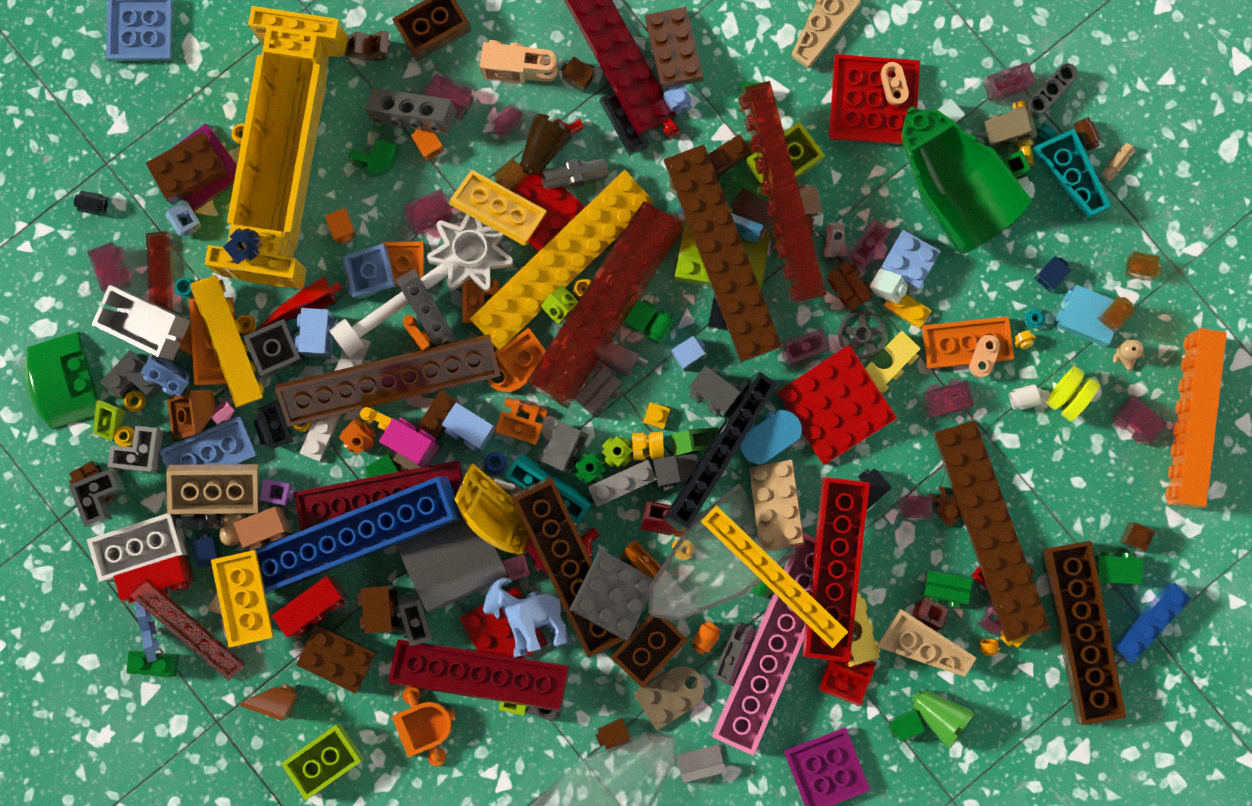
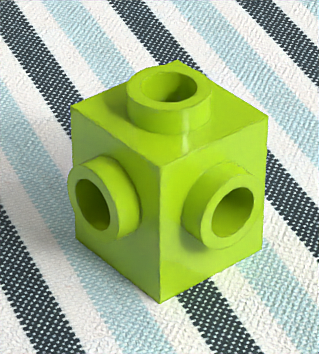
M561 286L550 293L541 307L559 325L565 320L571 321L577 315L575 310L579 307L580 303L564 286Z
M617 436L614 439L610 437L602 445V448H604L602 454L605 456L603 460L610 467L614 465L617 468L621 465L625 467L633 458L631 456L633 450L630 448L632 444L624 437L621 439ZM619 447L622 450L621 454L615 455L613 453L614 448Z

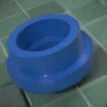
M490 453L485 459V467L492 474H499L506 468V458L501 453ZM498 459L500 461V465L498 467H493V460Z

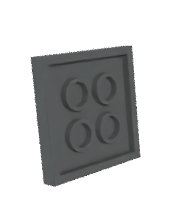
M599 550L569 610L619 638L628 641L657 581L607 552Z

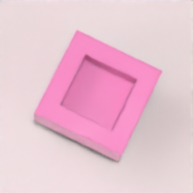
M228 399L215 407L212 419L217 425L221 421L226 422L233 415L234 408Z
M524 554L503 560L509 575L508 578L512 581L531 575Z

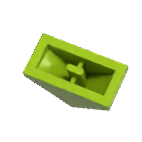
M98 400L96 402L93 434L112 442L114 440V433L121 426L127 411Z

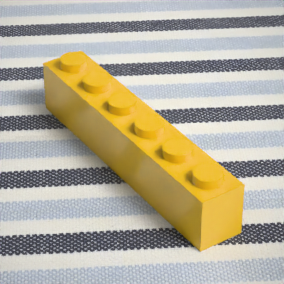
M217 275L191 283L190 288L236 409L260 401L263 398L262 394L265 393L261 381L257 382L254 374L257 373L254 362H249L246 354L249 353L246 341H241L239 335L242 332L238 320L234 321L231 313L234 312L231 301H226L224 296L226 288L223 280H218Z

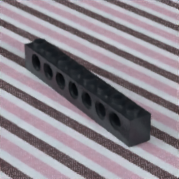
M758 372L750 378L663 520L679 531L689 529L776 388V382L762 372Z

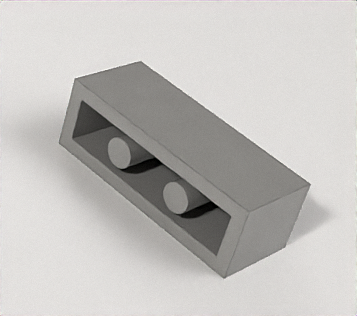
M646 460L589 486L588 489L597 508L656 482L657 478L649 461Z

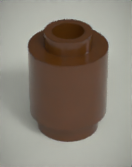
M1090 117L1073 124L1084 149L1086 148L1087 151H1090L1100 146L1098 142L1102 138Z

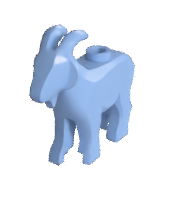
M500 578L491 585L486 595L483 611L486 614H494L497 619L500 616L499 609L501 608L514 634L516 644L514 658L527 655L526 649L528 652H535L541 649L535 634V628L547 626L554 631V647L557 646L558 648L572 644L566 629L567 625L561 618V614L565 610L557 596L550 593L539 595L537 591L526 595L527 598L519 600L501 589V586L511 583V579Z

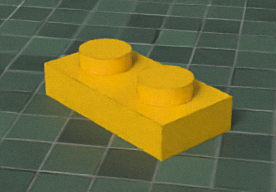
M907 294L901 298L898 304L886 300L883 307L917 329L921 328L932 311Z

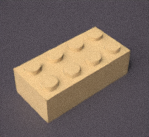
M259 464L169 465L166 471L168 514L258 513Z

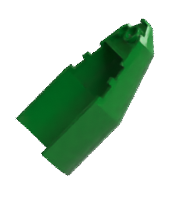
M915 107L908 109L901 139L921 202L959 254H966L989 242L1027 211L1033 203L1032 199L994 149L976 140L977 137L966 133L960 128V125L939 110L930 109L928 111L915 109Z

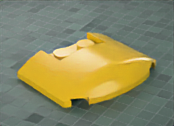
M470 464L454 499L460 514L467 525L485 542L505 552L521 555L529 539V534L511 496L476 465Z

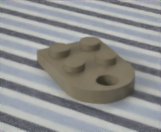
M677 666L646 684L643 689L640 688L633 694L656 731L694 708L701 701L704 694V683L701 676L694 669L687 666ZM689 676H694L698 680L697 686L693 689L687 688L685 685V680Z

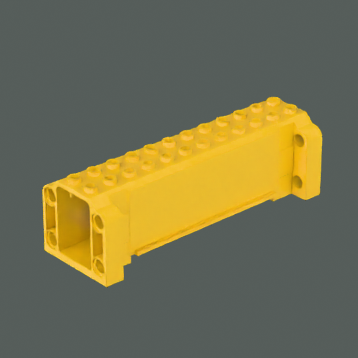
M251 6L248 26L259 42L263 44L262 56L257 55L227 223L231 224L229 236L239 228L241 230L249 228L258 233L263 246L258 249L260 254L253 260L249 261L246 259L237 265L223 247L208 245L204 265L222 277L276 287L303 289L307 269L294 258V253L299 240L327 82L329 57L345 56L348 36L339 19Z

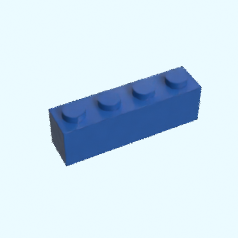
M1167 583L1112 644L1113 651L1126 663L1133 664L1192 598L1176 583Z

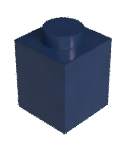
M1054 256L1038 272L1034 279L1048 292H1051L1071 272V269L1068 268L1069 264L1063 258Z
M210 534L197 536V541L191 542L196 568L212 566L211 560L222 558L217 537H210Z

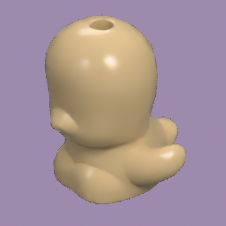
M1126 340L1117 347L1113 362L1116 363L1118 361L1126 369H1133L1136 359L1139 357L1145 358L1142 343L1138 340Z
M243 513L220 514L223 522L220 526V541L225 546L238 545L240 540L233 523L246 518Z

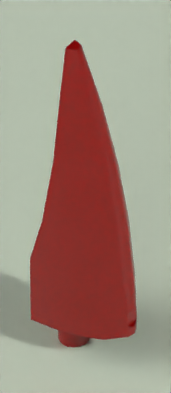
M325 276L319 278L283 303L255 331L282 319L289 321L297 318L298 314H301L302 308L323 309L336 302L335 293L343 289L341 284L337 282L330 286Z

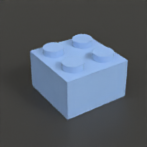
M902 230L880 268L902 275L908 285L907 288L917 292L941 251Z
M302 308L301 314H298L297 326L300 327V333L296 336L295 347L305 357L332 359L333 336L329 329L334 327L335 316L329 310Z
M455 403L442 423L446 428L444 431L446 434L456 440L459 437L464 439L463 444L475 452L477 449L481 451L485 449L496 429L493 425L458 403Z

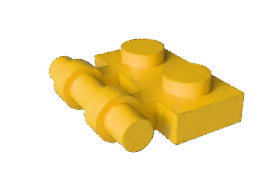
M368 407L363 408L360 412L363 420L369 423L378 422V427L384 431L392 420Z

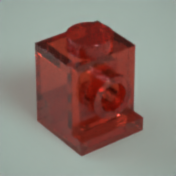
M924 597L916 602L911 616L937 631L942 629L947 622L946 614L948 608Z

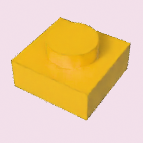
M650 402L643 423L664 430L670 408Z

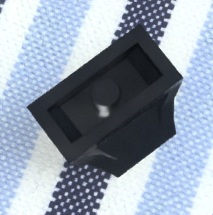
M279 401L257 408L259 414L254 425L261 445H268L271 449H275L294 442L290 426L287 427Z

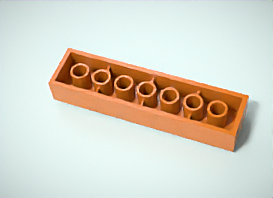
M1200 328L1189 333L1184 339L1183 349H1186L1185 358L1181 361L1183 377L1178 384V392H1181L1180 401H1177L1175 409L1178 419L1173 426L1175 444L1171 446L1170 455L1173 457L1172 465L1168 469L1170 485L1165 492V499L1168 500L1167 505L1190 509L1207 506L1227 332Z

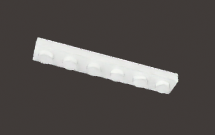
M360 338L365 348L351 358H348L343 351L335 371L363 364L371 342ZM341 414L313 421L300 454L321 462Z

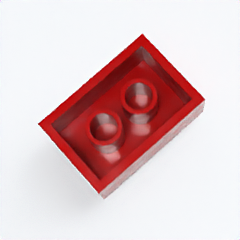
M174 556L113 576L120 601H128L129 604H133L136 600L144 599L145 602L148 600L147 596L151 598L167 595L170 589L171 591L183 590L190 587L189 583L195 582L188 556Z
M326 576L273 614L272 617L287 638H300L310 631L308 628L310 625L320 624L327 619L328 616L326 614L328 612H336L346 605L344 601L348 599V596L334 576Z

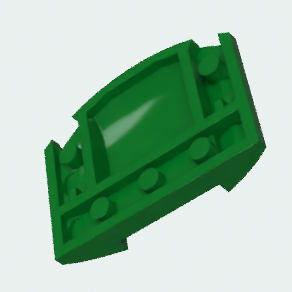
M79 332L29 346L24 363L25 385L32 406L39 417L51 429L94 417L98 397Z

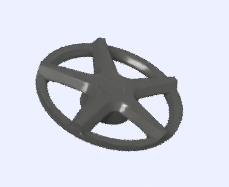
M860 310L848 314L838 328V340L842 349L846 347L842 339L843 331L853 336L850 344L853 350L860 344H864L871 352L864 355L857 354L859 359L870 358L876 355L883 348L886 341L887 333L883 321L876 314L869 311ZM859 314L858 326L856 328L844 325L849 318ZM866 315L875 318L881 326L867 327ZM883 332L882 342L876 349L870 338Z

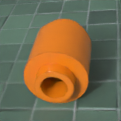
M706 621L691 639L693 643L692 648L702 655L704 652L709 654L720 638L719 634L722 630L711 622Z

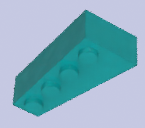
M1075 129L1033 148V154L1087 219L1102 214L1111 208L1110 202Z

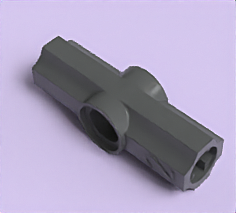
M604 159L583 163L580 160L570 161L562 167L545 169L541 172L542 183L546 190L563 186L576 188L583 186L587 182L605 179L609 176L608 165Z

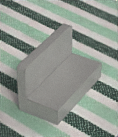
M717 744L676 756L683 783L726 772L720 748Z

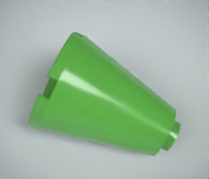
M926 689L923 692L919 690L912 699L914 702L913 708L949 749L955 744L976 715L972 710Z

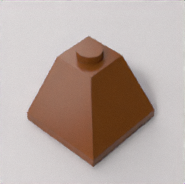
M213 390L188 391L182 393L179 397L167 398L172 441L200 434L215 413L216 401Z
M283 683L282 686L273 687L242 701L240 706L284 721L291 718L300 693L294 691L295 687Z

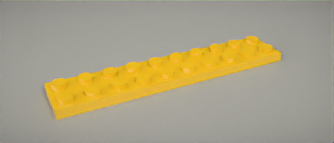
M623 170L469 319L484 335L490 334L493 345L498 350H501L543 309L541 305L550 293L561 286L566 287L654 201L626 170Z

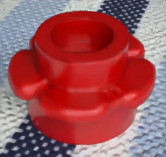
M670 118L663 122L665 125L662 128L663 131L670 138L673 135L678 137V134L682 131L679 126Z

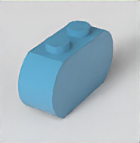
M779 410L774 414L773 411H770L762 417V423L757 426L753 423L740 444L742 457L752 465H763L798 441L802 428L799 419L793 413Z

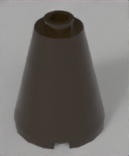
M536 114L533 118L520 161L522 172L528 176L539 175L572 138V132L558 120H555L553 123L548 120L550 116L545 114Z

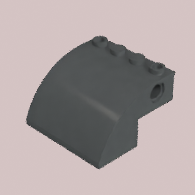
M464 519L397 544L407 572L428 614L484 589L500 578L509 577L498 548L480 538L467 525Z

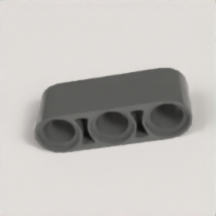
M1066 63L1060 66L1027 103L1026 107L1032 113L1033 118L1041 117L1076 79L1078 71L1073 64ZM1061 72H1067L1070 79H1064ZM1047 87L1054 88L1056 95L1049 94ZM1033 103H1039L1042 110H1036L1033 107Z

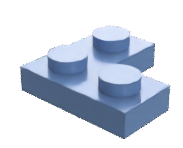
M144 599L136 600V615L141 629L145 655L148 662L156 661V651H159L157 637L153 638V634H157L155 621L150 622V620H153L151 608H146Z

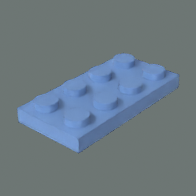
M237 416L159 451L166 469H168L169 465L241 464L258 456L241 416Z

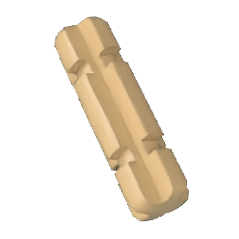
M1125 143L1120 149L1121 153L1118 152L1109 163V168L1106 167L1102 172V177L1105 180L1112 181L1117 175L1116 172H1119L1129 160L1128 156L1131 157L1135 148L1131 144Z

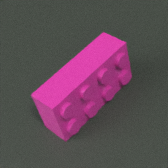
M401 417L399 421L392 418L379 440L380 443L422 467L430 466L441 449L437 445L438 440L425 431L417 429Z

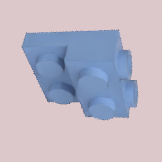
M385 244L343 256L345 263L342 266L349 280L347 284L348 292L357 300L377 295L378 291L395 287Z
M153 354L149 355L141 371L146 381L151 384L156 382L163 387L162 390L170 396L175 394L179 397L190 379V373L168 359L157 357Z

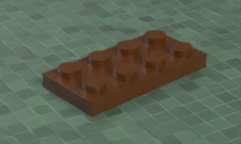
M682 7L645 15L661 89L704 81L687 8Z

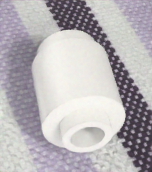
M1033 384L1014 389V392L1009 393L1011 406L1013 409L1023 410L1040 405V400H1043L1041 388H1037Z

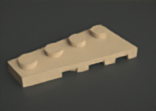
M816 0V4L807 19L806 26L799 36L791 57L809 69L861 5V1Z
M899 609L876 646L963 677L966 676L976 660L975 656L902 609Z

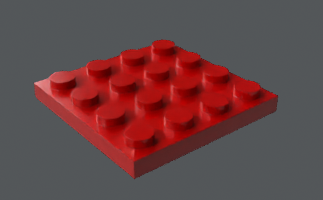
M835 54L828 140L903 145L901 134L907 111L910 107L917 109L920 60ZM889 62L898 63L902 67L909 91L907 100L899 106H894L887 101L881 80V70ZM888 72L890 78L895 77L893 72ZM893 93L895 98H900L899 93Z
M851 345L846 346L776 392L787 410L799 419L802 433L823 465L898 418Z

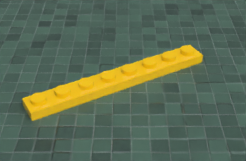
M717 505L701 521L831 648L848 633L835 618Z

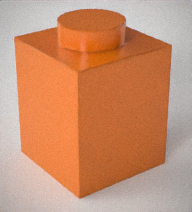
M427 129L414 130V134L411 136L426 162L444 152L442 144L433 131Z
M345 208L325 215L336 243L346 244L351 242L353 237L357 236L349 213Z

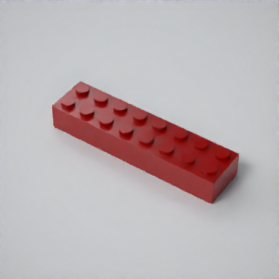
M829 477L822 478L809 595L835 618L848 633L831 648L806 624L802 656L850 662L870 482Z

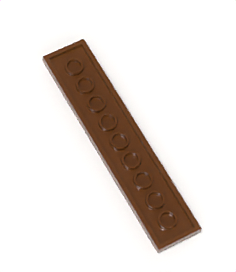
M703 144L665 158L663 160L740 363L782 348L705 145Z
M487 334L275 385V390L287 427L361 410L365 407L369 408L499 377L500 370L491 336Z
M976 420L934 432L935 442L1006 642L1050 629Z

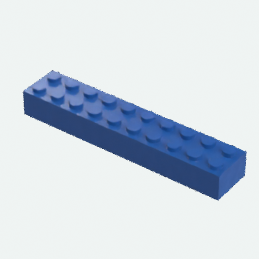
M438 476L255 549L265 595L272 594L463 519L454 500L455 495L449 478L447 476Z

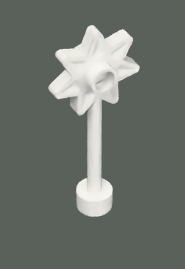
M466 214L461 226L438 221L437 229L444 244L430 252L427 258L430 264L439 266L423 276L421 280L428 290L448 276V289L454 291L470 278L484 292L490 291V270L511 267L513 264L512 257L498 247L505 235L489 226L482 227L479 220ZM400 292L351 327L346 319H343L329 329V332L347 357L351 358L365 348L360 337L402 309L409 302L403 292Z

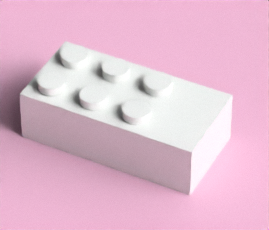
M167 513L87 539L99 582L114 580V575L174 556L190 555L182 526L181 528L176 527L175 516L177 514Z

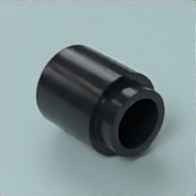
M80 191L79 194L75 195L74 207H77V211L82 213L105 214L108 208V198L104 197L103 194Z

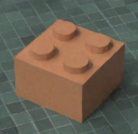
M272 507L233 523L242 548H249L250 551L263 547L270 541L275 542L283 539L292 533L284 509L279 507Z

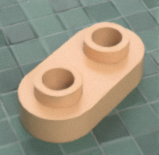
M889 62L881 70V80L887 101L894 106H899L905 103L909 91L902 67L898 63ZM888 72H893L895 77L890 78ZM893 93H899L900 98H895Z
M986 335L977 342L969 365L973 376L984 378L991 373L1000 349V343L996 337ZM986 342L992 344L991 350L986 348ZM980 362L985 364L984 370L979 369L978 364Z

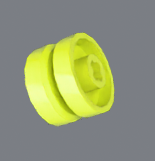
M1076 365L1062 377L1045 402L1053 410L1063 406L1061 416L1069 422L1076 419L1088 406L1100 387V383L1092 377L1082 382L1084 371Z

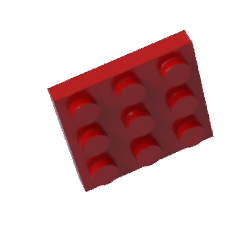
M541 173L539 175L527 176L513 191L515 194L546 210V215L528 241L538 252L585 208L564 187L546 190L542 183Z
M518 586L507 591L511 596L519 600L525 599ZM484 604L459 617L477 652L514 657L516 646L514 634L501 608L499 609L500 616L498 619L494 614H486L483 611ZM535 628L540 648L548 645L549 643L541 628ZM526 649L527 655H525V656H520V657H516V658H521V659H522V658H524V657L530 655V654L533 653V652H528V650Z

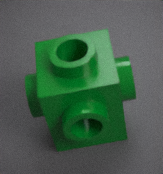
M586 452L576 459L578 463L575 465L577 470L574 473L581 483L586 481L587 484L591 482L595 484L604 478L603 473L606 471L603 467L606 463L599 454L597 456L593 453L588 455ZM587 464L594 465L592 472L586 470Z

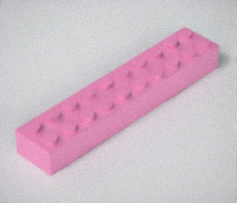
M803 533L805 545L793 547L783 570L809 594L815 538ZM773 593L754 640L750 645L734 686L730 691L712 733L713 738L753 756L803 643L806 623L775 593Z

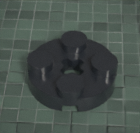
M177 514L175 516L176 527L181 528V524L187 525L189 530L213 528V523H216L217 526L221 524V515Z

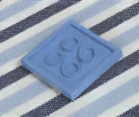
M107 0L106 59L108 61H172L173 0Z

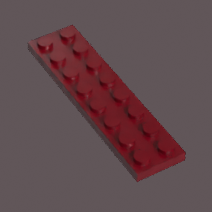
M564 0L637 134L641 135L663 125V122H666L669 118L674 120L677 117L675 112H671L664 99V92L613 1Z
M460 460L293 492L300 529L303 531L438 476H447L449 478L452 490L456 496L463 481Z
M398 639L388 683L561 712L570 668L565 665L425 643L410 646L409 641Z

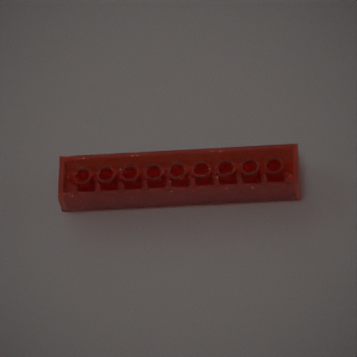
M766 81L746 86L740 94L738 102L740 110L745 111L746 119H744L746 132L751 133L752 140L749 143L752 153H756L757 161L755 162L756 171L763 178V182L760 183L763 195H767L768 204H766L769 217L773 216L774 225H772L774 237L779 239L780 246H777L780 259L784 258L785 267H783L785 279H789L791 288H788L791 301L795 300L797 305L820 299L826 296L827 293L771 82Z
M643 201L527 379L532 389L566 409L569 408L636 301L640 298L683 231L680 220Z

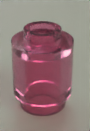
M510 104L492 122L495 126L493 130L501 137L504 135L510 136L522 121L523 113Z

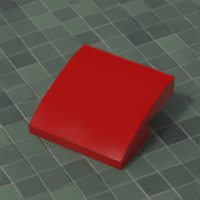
M829 660L818 690L860 707L877 662L869 661L849 667L848 662Z

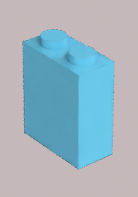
M1079 285L1068 289L1063 299L1066 302L1065 306L1059 310L1056 316V321H1058L1056 328L1103 347L1109 345L1125 304Z

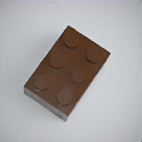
M424 0L392 18L397 31L416 62L471 31L470 24L456 0Z
M203 131L146 162L163 196L172 206L229 174L209 137Z
M397 587L361 588V593L358 594V605L363 609V616H360L361 630L364 629L365 634L400 630V620L395 610V605H398Z
M655 609L630 635L629 640L625 641L610 658L643 689L688 639Z
M317 624L296 665L357 694L360 692L379 652L321 624Z

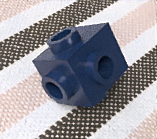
M239 228L229 236L232 240L223 246L238 265L246 259L249 261L253 260L260 254L258 249L263 245L260 242L261 237L256 231L249 228L244 230Z

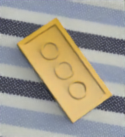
M472 169L449 202V205L524 246L546 215L545 209Z
M256 550L211 560L228 647L231 648L274 638Z

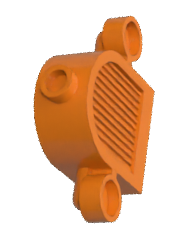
M408 687L403 692V699L407 704H410L411 708L392 716L406 754L409 758L429 750V763L433 766H440L446 760V753L443 749L437 748V745L449 737L453 728V721L457 720L456 714L452 707L448 709L445 705L436 701H427L419 704L421 691L418 688Z

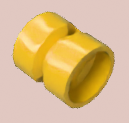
M663 431L650 432L649 435H646L644 432L632 433L633 461H645L647 457H650L651 460L664 458Z

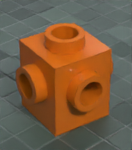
M356 417L341 432L339 438L350 452H355L359 455L363 450L367 452L374 445L373 439L376 434L370 424L363 423Z

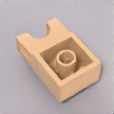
M490 40L489 43L483 42L480 62L483 79L526 84V80L552 82L558 75L556 56L550 50L523 47L520 43L504 45L495 40Z

